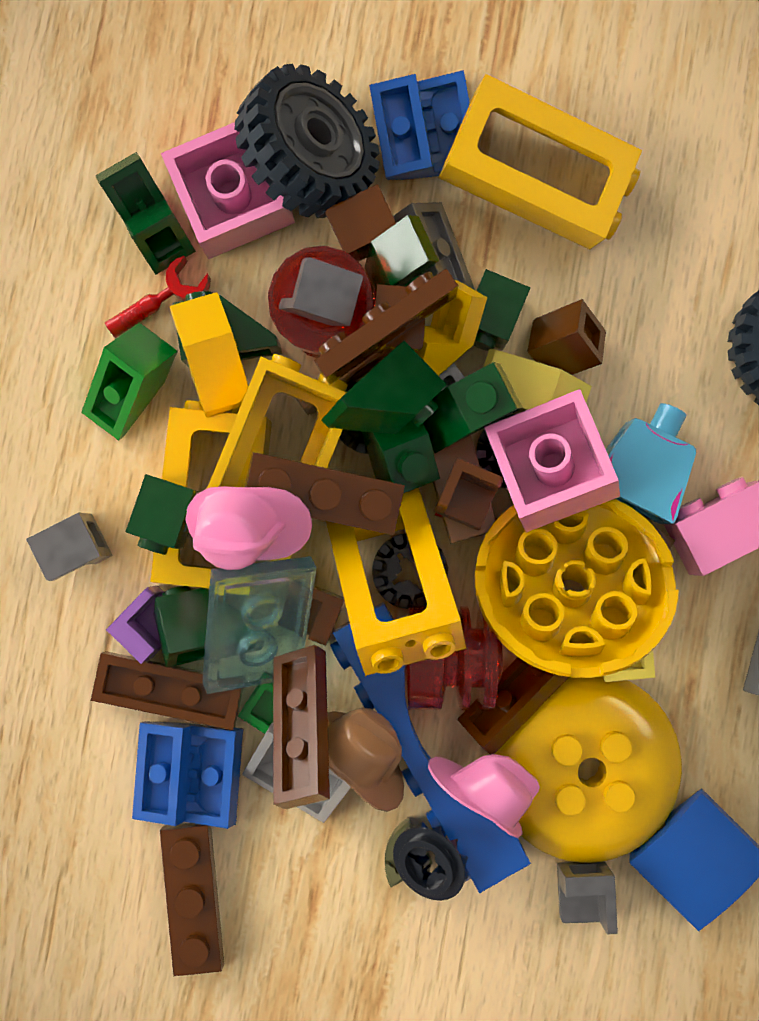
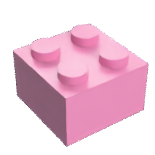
M235 122L161 153L196 238L208 259L295 223L292 211L282 207L284 197L280 195L275 200L270 198L266 194L270 187L268 183L264 181L258 185L251 177L257 170L255 166L245 167L241 157L246 150L237 148L235 138L240 132L234 130Z
M580 389L484 427L515 509L526 532L620 497L618 477Z

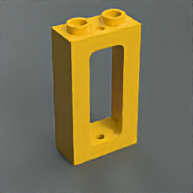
M485 73L474 92L438 178L590 250L603 240H610L615 234L622 219V213L617 211L623 196L628 197L641 173V170L635 167L642 150ZM496 112L609 167L610 175L596 205L587 204L481 153L478 149V140L489 114Z
M273 354L271 360L260 357L207 488L236 487L271 399L278 393L289 395L313 405L317 409L318 417L300 462L327 468L343 429L328 428L321 420L338 400L347 393L345 391L348 384L338 379L329 385L321 373L318 380L299 373L302 365L282 355ZM292 555L271 561L287 567Z
M187 400L185 401L184 408L170 407L162 479L187 487L193 436L199 431L230 433L240 407L232 409V413L223 412L207 418L200 401ZM264 417L236 487H245L252 452L269 455L272 422L268 417ZM169 547L166 555L153 552L150 582L251 592L254 591L257 561L240 570L183 564L180 560V549Z
M419 488L403 493L395 531L405 529L427 602L426 609L421 613L389 622L379 621L374 611L357 541L385 533L326 521L355 647L365 676L374 673H392L407 664L425 659H443L455 651L466 649L461 620Z

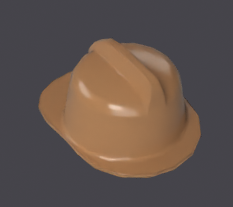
M358 708L348 713L328 712L329 769L343 779L366 803L376 810L388 812L398 808L404 796V781L402 771L398 765L402 758V747L391 723L382 714L367 708Z

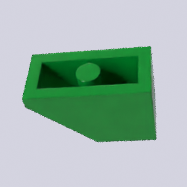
M139 322L104 347L81 413L119 441L125 436L165 383L178 351Z

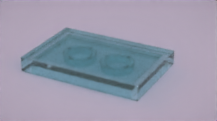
M311 556L255 563L240 570L211 569L202 681L207 694L272 683L273 657L305 648L317 568Z

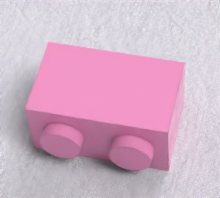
M744 477L732 480L716 489L719 497L703 504L701 498L690 501L680 506L674 524H664L669 536L675 540L674 546L689 575L705 576L759 548V480L747 483Z

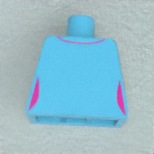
M660 403L650 424L637 418L626 422L606 448L619 480L620 497L615 499L627 504L641 515L660 525L674 524L696 456V448L676 438L687 416L686 413L665 403Z

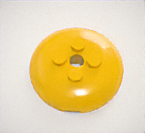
M617 499L607 501L529 532L525 531L513 505L499 516L486 533L480 546L475 569V588L478 603L487 624L499 641L528 664L549 673L573 678H592L614 674L631 667L645 658L659 644L670 627L676 612L679 590H676L675 576L672 568L674 560L664 539L645 517ZM574 580L583 586L584 591L575 592L568 590L567 592L564 589L563 581Z
M603 676L592 678L569 677L495 753L496 755L508 756L517 761L537 779L540 786L530 807L519 820L523 834L521 836L542 852L567 861L580 863L608 861L626 855L642 846L667 820L676 802L681 784V751L677 735L669 718L660 705L647 692L628 680L605 682ZM588 758H597L600 766L596 774L588 778V780L579 778L578 767L581 762Z

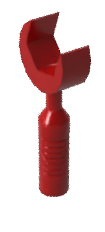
M185 256L175 259L166 271L168 287L158 294H147L129 306V308L104 322L107 329L114 338H117L142 320H145V318L157 312L162 302L172 295L185 301L187 294L209 291L211 278L208 273L198 286L182 285L178 274L188 261Z

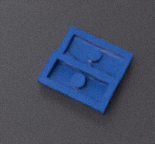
M464 70L417 81L416 74L369 85L386 179L406 180L439 176L470 104Z
M140 722L132 819L171 826L189 822L228 829L236 825L243 729L234 728L229 730L204 724L177 722Z
M701 788L671 811L663 828L656 832L642 846L630 852L629 863L689 923L700 931L728 909L759 878V844Z

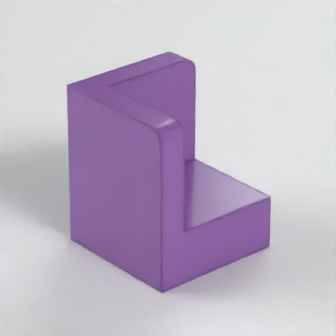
M157 585L144 589L106 629L141 664L152 659L162 649L153 612L155 598L161 597L164 591Z

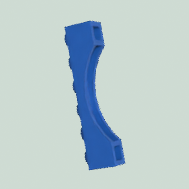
M384 602L374 607L376 618L379 621L389 622L394 620ZM350 621L335 629L333 635L337 641L330 644L335 657L344 670L351 666L360 683L354 686V689L364 708L372 710L375 708L378 713L382 714L391 723L396 731L402 747V757L408 768L402 770V774L414 796L417 797L423 793L432 810L425 814L432 829L441 826L443 836H447L449 840L458 839V852L468 857L465 871L469 877L466 881L472 879L478 892L481 893L530 865L531 862L518 838L510 836L493 821L452 798L432 777L428 769L431 757L420 743L405 699V665L392 673H374L365 676L355 647Z

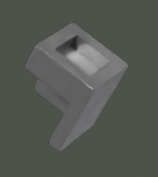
M311 257L304 258L301 263L293 297L282 298L279 309L331 326H350L363 275Z
M78 512L26 539L47 581H55L84 565L97 564L113 556L93 515L89 513Z
M606 862L557 863L559 915L562 922H600L607 935L618 934L615 875Z

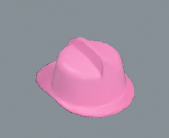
M210 487L196 494L187 507L186 523L189 533L193 537L194 550L200 552L214 566L226 570H240L254 564L257 560H274L288 557L304 546L310 537L312 529L309 509L299 497L282 489L270 487Z
M496 754L482 756L466 767L441 757H434L429 760L428 769L432 777L452 798L493 821L510 836L519 838L523 835L519 820L530 807L540 786L537 779L517 761L508 756Z

